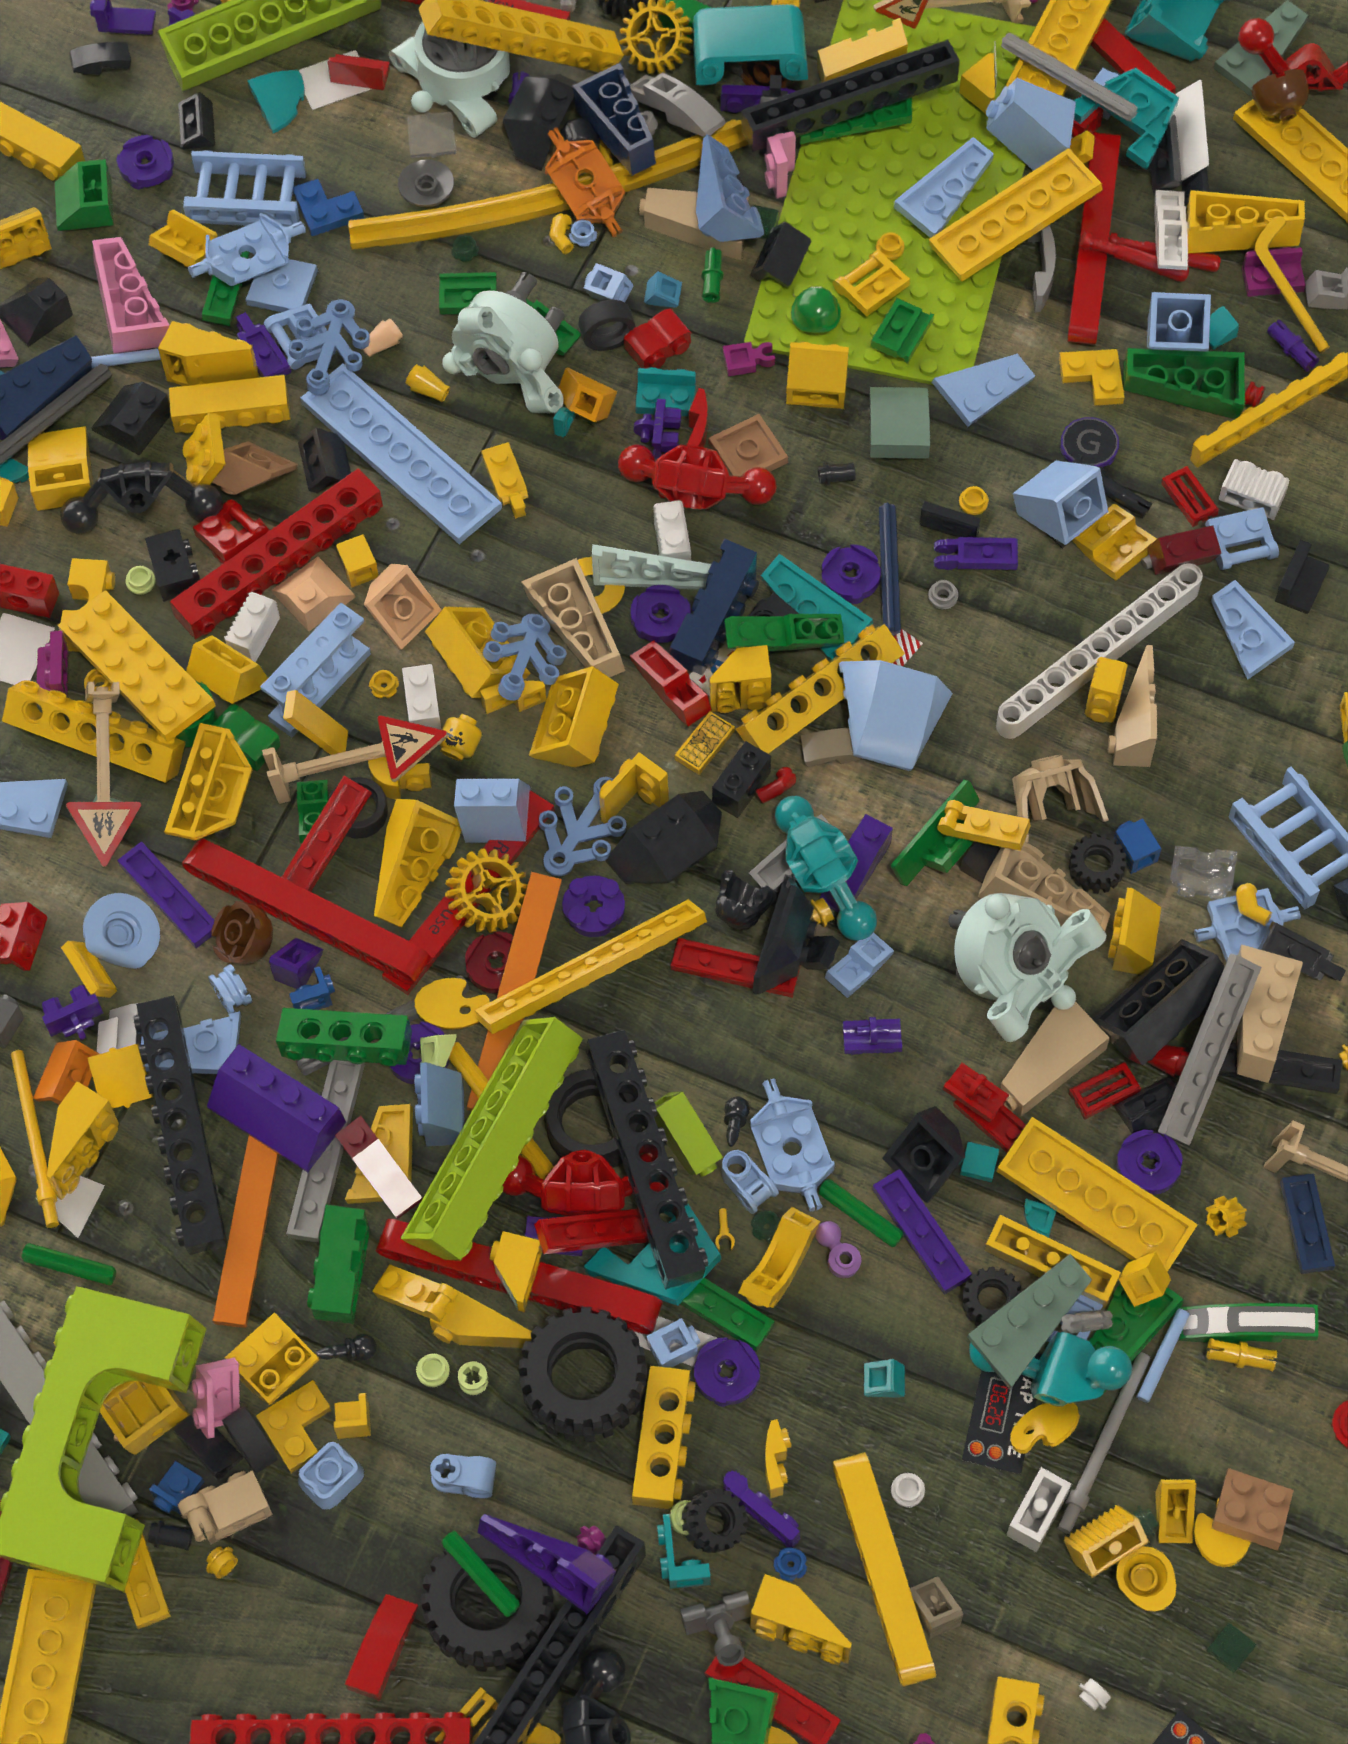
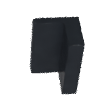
M786 221L773 227L750 276L758 281L770 276L785 287L791 286L811 244V238Z
M315 427L298 442L309 491L318 494L331 482L338 483L351 474L345 443L336 433Z
M1300 540L1281 581L1275 602L1308 614L1330 565L1309 557L1312 544Z

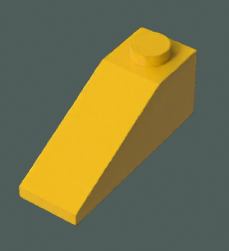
M456 1290L458 1295L454 1302H449L444 1310L446 1314L442 1321L438 1322L429 1319L431 1328L434 1330V1336L445 1343H450L452 1340L459 1345L523 1348L526 1341H531V1330Z

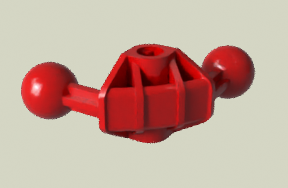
M1253 18L1246 21L1240 28L1238 39L1242 49L1249 54H1259L1271 72L1276 74V78L1286 76L1284 72L1286 70H1304L1309 89L1317 90V92H1322V90L1340 91L1343 89V84L1348 81V61L1335 69L1326 53L1317 44L1309 43L1304 45L1285 61L1273 45L1274 30L1269 22L1261 18Z
M680 444L655 461L654 455L647 447L631 445L621 452L618 459L619 471L625 479L631 482H642L650 477L653 479L652 484L654 488L669 502L682 501L683 507L709 509L725 498L726 493L741 494L748 503L762 505L773 498L777 487L775 477L765 468H751L742 476L729 475L717 451L701 446Z
M577 1150L562 1157L545 1180L536 1176L535 1168L528 1158L519 1155V1162L516 1168L508 1174L503 1183L504 1188L502 1191L511 1196H519L529 1192L541 1198V1205L544 1210L565 1216L616 1212L624 1208L625 1197L633 1194L628 1177L626 1176L621 1179L604 1157L589 1150ZM649 1152L640 1156L645 1162L656 1160L655 1156ZM653 1182L649 1185L655 1192H661L666 1189L660 1182Z

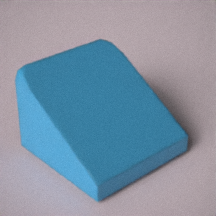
M657 271L647 282L644 303L656 306L677 307L679 305L682 282Z

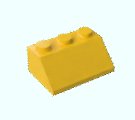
M444 607L426 629L425 633L432 641V646L446 661L448 669L456 675L463 685L464 692L471 698H481L480 690L500 684L502 677L511 672L517 654L502 657L496 662L488 661L483 656V650L487 642L495 641L490 634L495 623L484 608ZM505 641V642H498V643L501 644V645H504V644H508L509 642H508V641ZM525 668L523 673V680L531 674L527 668Z
M594 666L558 676L556 683L550 687L529 756L574 768L594 763L599 755V747L603 734L607 729V721L611 708L615 703V695L619 684Z

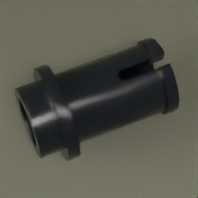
M826 462L823 463V466H818L820 484L825 483L826 486H829L831 482L855 481L854 462L828 465Z
M161 1520L158 1523L152 1522L148 1543H153L156 1548L159 1545L188 1551L191 1546L193 1531L192 1529L164 1525V1521Z

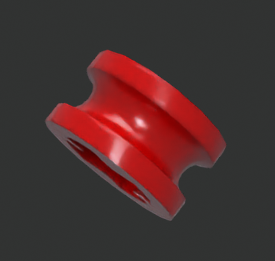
M1251 381L1245 392V406L1250 405L1253 408L1258 406L1266 387L1263 385L1257 387L1255 382Z

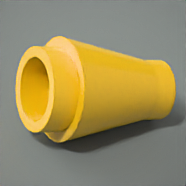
M416 364L405 382L410 387V391L437 399L440 402L445 400L450 391V387L443 383L425 365L421 367Z

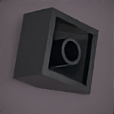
M145 382L125 385L91 429L93 432L140 456L171 416L168 394Z

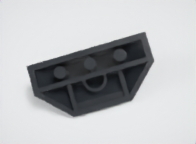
M561 74L524 77L503 118V124L517 161L542 171L555 146L547 134L554 128H558L560 132L575 106L573 85L579 82Z
M704 791L678 794L631 827L606 859V863L625 884H634V882L645 884L670 883L717 849L722 812Z
M785 874L754 974V994L759 995L796 977L800 965L806 966L810 947L806 946L808 939L814 940L818 921H813L814 907L791 875Z

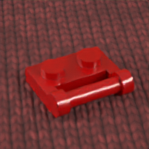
M233 499L226 501L222 510L216 516H209L193 526L196 537L225 562L268 532L264 524L254 521L242 510L241 505ZM235 519L248 532L241 534L229 522Z

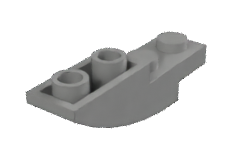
M663 72L655 78L645 75L630 85L632 94L638 102L666 112L667 121L673 125L703 137L707 134L709 136L714 134L716 130L725 125V119L703 97L681 81Z

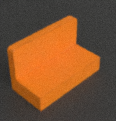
M78 1040L56 1043L33 1099L38 1102L51 1100L60 1105L77 1081L88 1087L92 1073L87 1058L99 1055V1053Z

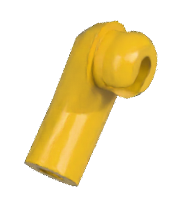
M560 213L552 219L549 237L563 254H568L573 250L574 245L565 233L566 230L570 229L569 225H572V219L569 215Z
M1245 883L1240 885L1235 895L1239 912L1266 926L1272 912L1258 905L1256 898L1257 889L1253 884Z

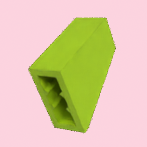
M669 1092L656 1100L657 1116L654 1118L657 1127H663L668 1147L689 1175L700 1174L703 1177L714 1171L718 1167L716 1162L721 1160L723 1156L684 1092Z

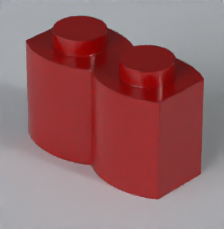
M671 308L658 313L647 323L637 326L624 336V348L636 363L645 369L650 367L660 368L668 357L684 353L691 343L690 330Z

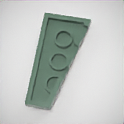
M1288 0L1265 19L1273 27V45L1282 58L1308 19V14ZM1239 42L1215 61L1214 70L1252 98V86L1259 80L1272 75L1271 70L1259 54L1247 53L1242 49Z
M1069 1254L970 1332L967 1338L1008 1388L1011 1389L1059 1325L1062 1317L1069 1312L1092 1279L1073 1256Z

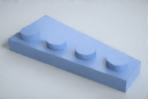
M974 137L971 138L894 201V208L927 236L933 237L943 230L993 160V152Z

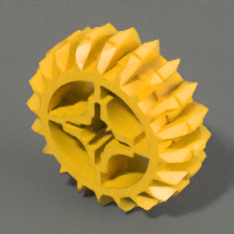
M648 0V7L643 2H638L640 11L637 12L633 8L629 9L633 17L631 20L624 18L623 22L628 25V28L620 29V33L626 35V38L621 39L619 42L623 46H628L623 50V55L631 56L629 63L631 65L637 64L638 70L644 71L647 67V73L652 75L656 68L659 74L665 73V65L669 70H675L674 61L679 64L684 62L680 57L681 53L685 55L690 54V51L684 48L685 44H693V40L686 37V35L693 33V28L685 27L690 22V18L687 16L682 17L684 10L681 7L675 9L676 4L672 1L666 5L665 0H658L656 5L655 0ZM658 15L669 16L675 28H663L661 21L658 20ZM647 19L646 29L638 33L640 26ZM655 31L661 33V37L658 38L657 42L651 39L652 35H655ZM675 40L673 47L666 53L667 43ZM638 44L650 45L655 58H646L640 52Z
M480 849L478 855L471 851L466 855L467 860L461 857L456 862L458 867H452L449 871L453 878H448L445 884L452 889L445 893V897L454 898V901L448 907L450 910L458 908L460 912L456 914L455 918L460 920L462 917H466L465 927L467 928L471 927L475 922L477 932H482L485 926L489 933L495 932L497 926L504 930L508 927V922L514 924L518 920L516 914H520L521 904L525 897V894L521 892L526 891L528 886L526 883H521L520 880L526 876V873H516L515 869L519 866V862H514L511 865L507 863L509 854H504L499 859L498 850L495 849L490 852L489 856L486 849ZM488 869L497 872L502 878H494L490 875ZM471 871L474 876L472 879L474 889L469 894H466L465 882L467 875ZM494 887H497L495 890L492 891L491 894L481 893L479 895H476L482 890V888L492 889ZM508 887L509 900L503 911L501 907L503 902L500 895L501 891ZM479 903L483 905L486 911H490L491 914L476 909L472 904Z

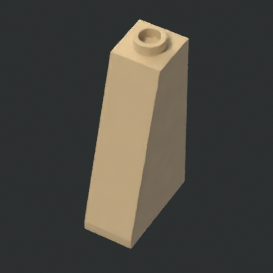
M647 187L646 199L641 198L639 215L644 216L645 228L708 250L711 247H715L722 251V255L742 260L745 239L719 242L712 236L708 237L700 231L696 214L698 192Z
M1076 1001L1067 1010H1060L1054 1006L1001 1083L1000 1089L1009 1094V1099L1005 1102L1004 1106L1011 1112L1014 1110L1019 1117H1022L1107 1049L1109 1037Z

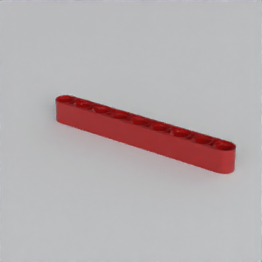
M1093 132L1095 136L1093 159L1089 160L1088 169L1102 183V191L1086 200L1083 206L1067 342L1096 345L1107 253L1090 247L1082 249L1080 241L1084 232L1087 231L1091 232L1093 237L1109 242L1121 135Z
M204 838L197 840L182 862L183 868L196 878L246 903L261 908L264 912L406 984L415 985L431 960L428 952L418 945Z
M396 1219L386 1220L376 1248V1252L379 1255L390 1260L508 1294L495 1272L494 1261L490 1260L492 1247L472 1242L471 1250L461 1260H445L400 1239L409 1223ZM539 1262L528 1299L529 1301L559 1310L572 1308L573 1313H581V1307H591L594 1314H599V1311L603 1309L610 1312L611 1319L615 1320L620 1317L625 1321L628 1330H634V1332L645 1335L653 1333L663 1304L662 1300L654 1295L543 1262Z

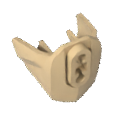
M1062 755L1044 757L1031 761V767L1012 778L1017 817L1028 819V797L1033 820L1047 819L1042 801L1047 788L1055 786L1063 793L1067 810H1080L1081 804L1083 810L1096 815L1102 822L1109 821L1094 777L1085 770L1081 759H1063ZM1027 834L1025 839L1027 843L1029 842V834Z

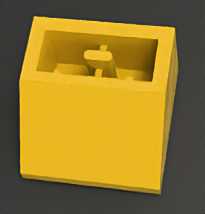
M33 207L0 220V269L15 265L22 260L40 255L52 249L42 214L37 208Z
M791 342L786 404L844 409L849 347H842L836 344L818 345L809 342Z
M213 635L193 644L186 672L196 682L204 683L209 690L219 695L224 701L233 704L261 690L260 686L268 679L259 664Z
M767 645L736 648L710 677L711 712L730 713L737 709L760 710L767 707L765 701L771 697V670Z
M1127 887L1125 899H1118L1108 958L1114 959L1112 970L1142 975L1154 962L1162 907L1134 888Z
M275 1312L225 1357V1359H236L239 1363L240 1381L268 1405H271L319 1361L316 1354Z

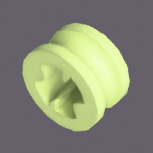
M472 1361L460 1367L458 1381L461 1390L469 1395H477L486 1389L488 1376L485 1367L481 1363ZM473 1371L479 1372L480 1381L478 1383L473 1381V1384H468L466 1374L470 1372L473 1375Z

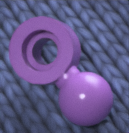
M832 1221L822 1222L815 1236L820 1245L829 1247L831 1250L827 1259L829 1270L839 1278L853 1276L861 1265L860 1252L853 1245L840 1242L841 1229L836 1223ZM840 1255H848L851 1263L843 1264L839 1259Z

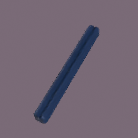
M884 503L879 507L883 624L887 626L893 636H896V634L901 632L897 514L895 505Z

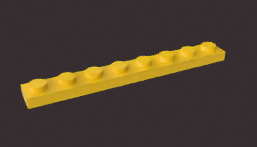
M1341 352L1332 362L1324 367H1316L1302 380H1294L1282 392L1269 395L1263 403L1255 408H1247L1235 420L1222 423L1210 435L1200 436L1193 444L1191 462L1197 468L1347 379L1348 352Z
M688 899L476 1009L477 1019L492 1034L502 1031L509 1025L533 1015L536 1011L551 1003L560 1001L570 993L588 986L591 982L615 972L616 969L631 961L638 960L652 950L668 944L671 940L693 931L696 927L707 922L705 912Z

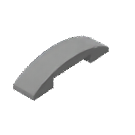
M1050 225L1028 238V242H1039L1042 272H1035L1032 290L1035 312L1042 311L1048 300L1053 282L1056 252Z

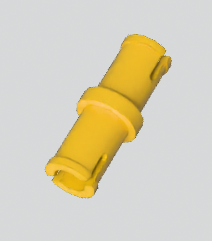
M1213 1338L1209 1339L1207 1348L1210 1351L1206 1353L1208 1360L1234 1363L1237 1368L1250 1366L1274 1371L1276 1361L1270 1360L1277 1358V1350L1248 1346V1343L1243 1341L1235 1344L1214 1340Z

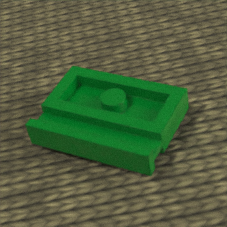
M496 272L439 274L440 315L459 314L462 309L470 305L478 293L497 291Z
M896 298L872 338L871 347L894 358L898 356L904 359V362L909 363L931 326L934 314L922 312L923 309Z

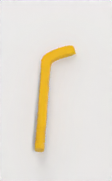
M1276 216L1259 235L1255 251L1305 331L1312 339L1319 353H1322L1330 346L1269 252L1270 243L1287 222L1283 217Z

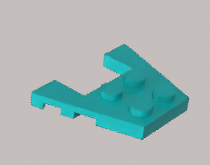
M1134 68L1106 81L1104 86L1138 107L1137 115L1131 121H1127L1083 94L1081 97L1073 100L1076 102L1074 120L1081 124L1100 107L1131 128L1141 137L1127 149L1126 156L1146 170L1177 108L1179 97L1137 68Z
M688 1204L685 1206L688 1218L693 1217L696 1222L698 1236H695L698 1248L703 1247L708 1258V1266L705 1267L704 1278L722 1258L720 1252ZM664 1212L666 1215L672 1218L668 1223L676 1221V1218L672 1213ZM674 1242L670 1244L671 1250L675 1253L687 1251L682 1243ZM650 1243L630 1264H626L604 1247L584 1266L585 1272L590 1276H600L609 1279L611 1283L638 1289L641 1292L654 1295L665 1302L677 1306L702 1280L665 1289Z

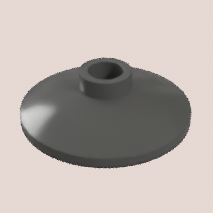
M430 159L418 160L403 169L398 179V188L401 196L410 204L419 207H431L444 202L451 195L454 188V177L451 170L439 161Z

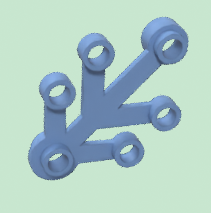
M342 299L334 300L327 306L326 313L313 319L301 317L296 322L297 333L302 337H308L313 334L314 330L330 324L328 331L306 341L295 339L289 343V355L293 359H302L307 353L322 347L316 368L312 369L306 377L307 389L312 394L322 395L329 390L330 377L327 371L335 348L345 361V367L349 371H358L362 367L361 354L352 351L340 334L342 327H344L351 335L353 345L358 349H364L370 343L369 332L365 329H360L353 320L355 308L349 301ZM304 325L309 326L308 328H301ZM363 337V338H365V339H364V340H358L357 338ZM301 348L300 351H295L293 349ZM351 360H357L358 362H356V363H351V362H349V361H351Z
M527 614L522 618L520 624L510 626L504 622H496L491 630V637L495 641L486 643L483 650L485 659L496 662L502 657L518 654L511 672L502 677L498 686L499 694L507 700H517L521 697L525 688L522 676L529 659L539 673L540 681L544 684H555L559 676V670L553 665L563 664L567 652L562 646L553 643L548 635L550 625L541 615ZM524 636L522 641L504 645L498 643L505 642L510 637ZM536 642L540 643L542 648L547 653L546 658L548 662L553 665L546 663V661L544 660V658L535 646Z
M601 777L594 783L593 797L578 821L572 806V790L563 786L555 791L554 800L560 807L568 835L562 845L555 829L557 827V815L549 810L540 814L539 827L545 833L549 848L544 855L543 864L546 871L551 875L558 877L567 875L573 869L574 864L592 860L605 861L611 852V846L605 840L596 841L592 848L574 851L578 843L611 835L619 837L625 833L626 821L621 816H613L609 819L608 823L589 827L600 810V787L608 780L613 781L612 778ZM567 794L569 799L561 800L558 796ZM551 818L554 822L548 825L543 820ZM620 823L622 828L616 830L611 825ZM604 847L607 852L599 854L596 849ZM555 857H562L565 861L559 864L554 862L553 859Z

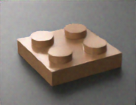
M760 414L709 437V446L712 450L717 451L731 476H742L747 470L754 467H761L772 471L788 463L787 454Z
M1228 1468L1212 1529L1278 1551L1294 1490Z

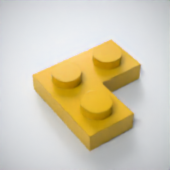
M1117 349L1060 353L1059 363L1062 383L1091 381L1094 406L1123 404L1124 391Z
M312 1380L260 1412L256 1417L290 1473H293L318 1453L304 1427L332 1410L316 1383Z

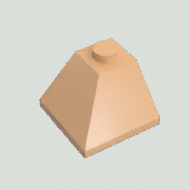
M318 556L271 590L273 595L308 632L319 625L340 602L346 605L355 598V594Z
M390 564L370 584L364 606L399 650H402L442 610L409 566L401 564Z

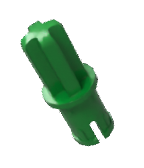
M711 247L710 250L706 251L705 269L701 272V277L704 280L702 298L708 303H715L720 300V283L724 278V273L721 270L722 251L715 247Z

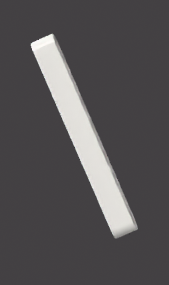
M1190 563L1179 566L1002 703L998 710L996 729L999 735L1008 739L1021 735L1093 678L1098 658L1104 657L1117 660L1198 596L1203 577L1200 568ZM1182 581H1189L1192 584H1186ZM1161 598H1168L1171 601H1164ZM1143 614L1148 616L1149 618H1142L1139 615ZM1117 632H1125L1127 635H1120ZM1094 649H1103L1105 652H1097ZM1072 666H1081L1083 669L1078 670ZM1050 683H1058L1061 686L1054 687L1050 685ZM1035 700L1039 702V704H1030L1027 701ZM1011 717L1017 721L1009 722L1005 718Z

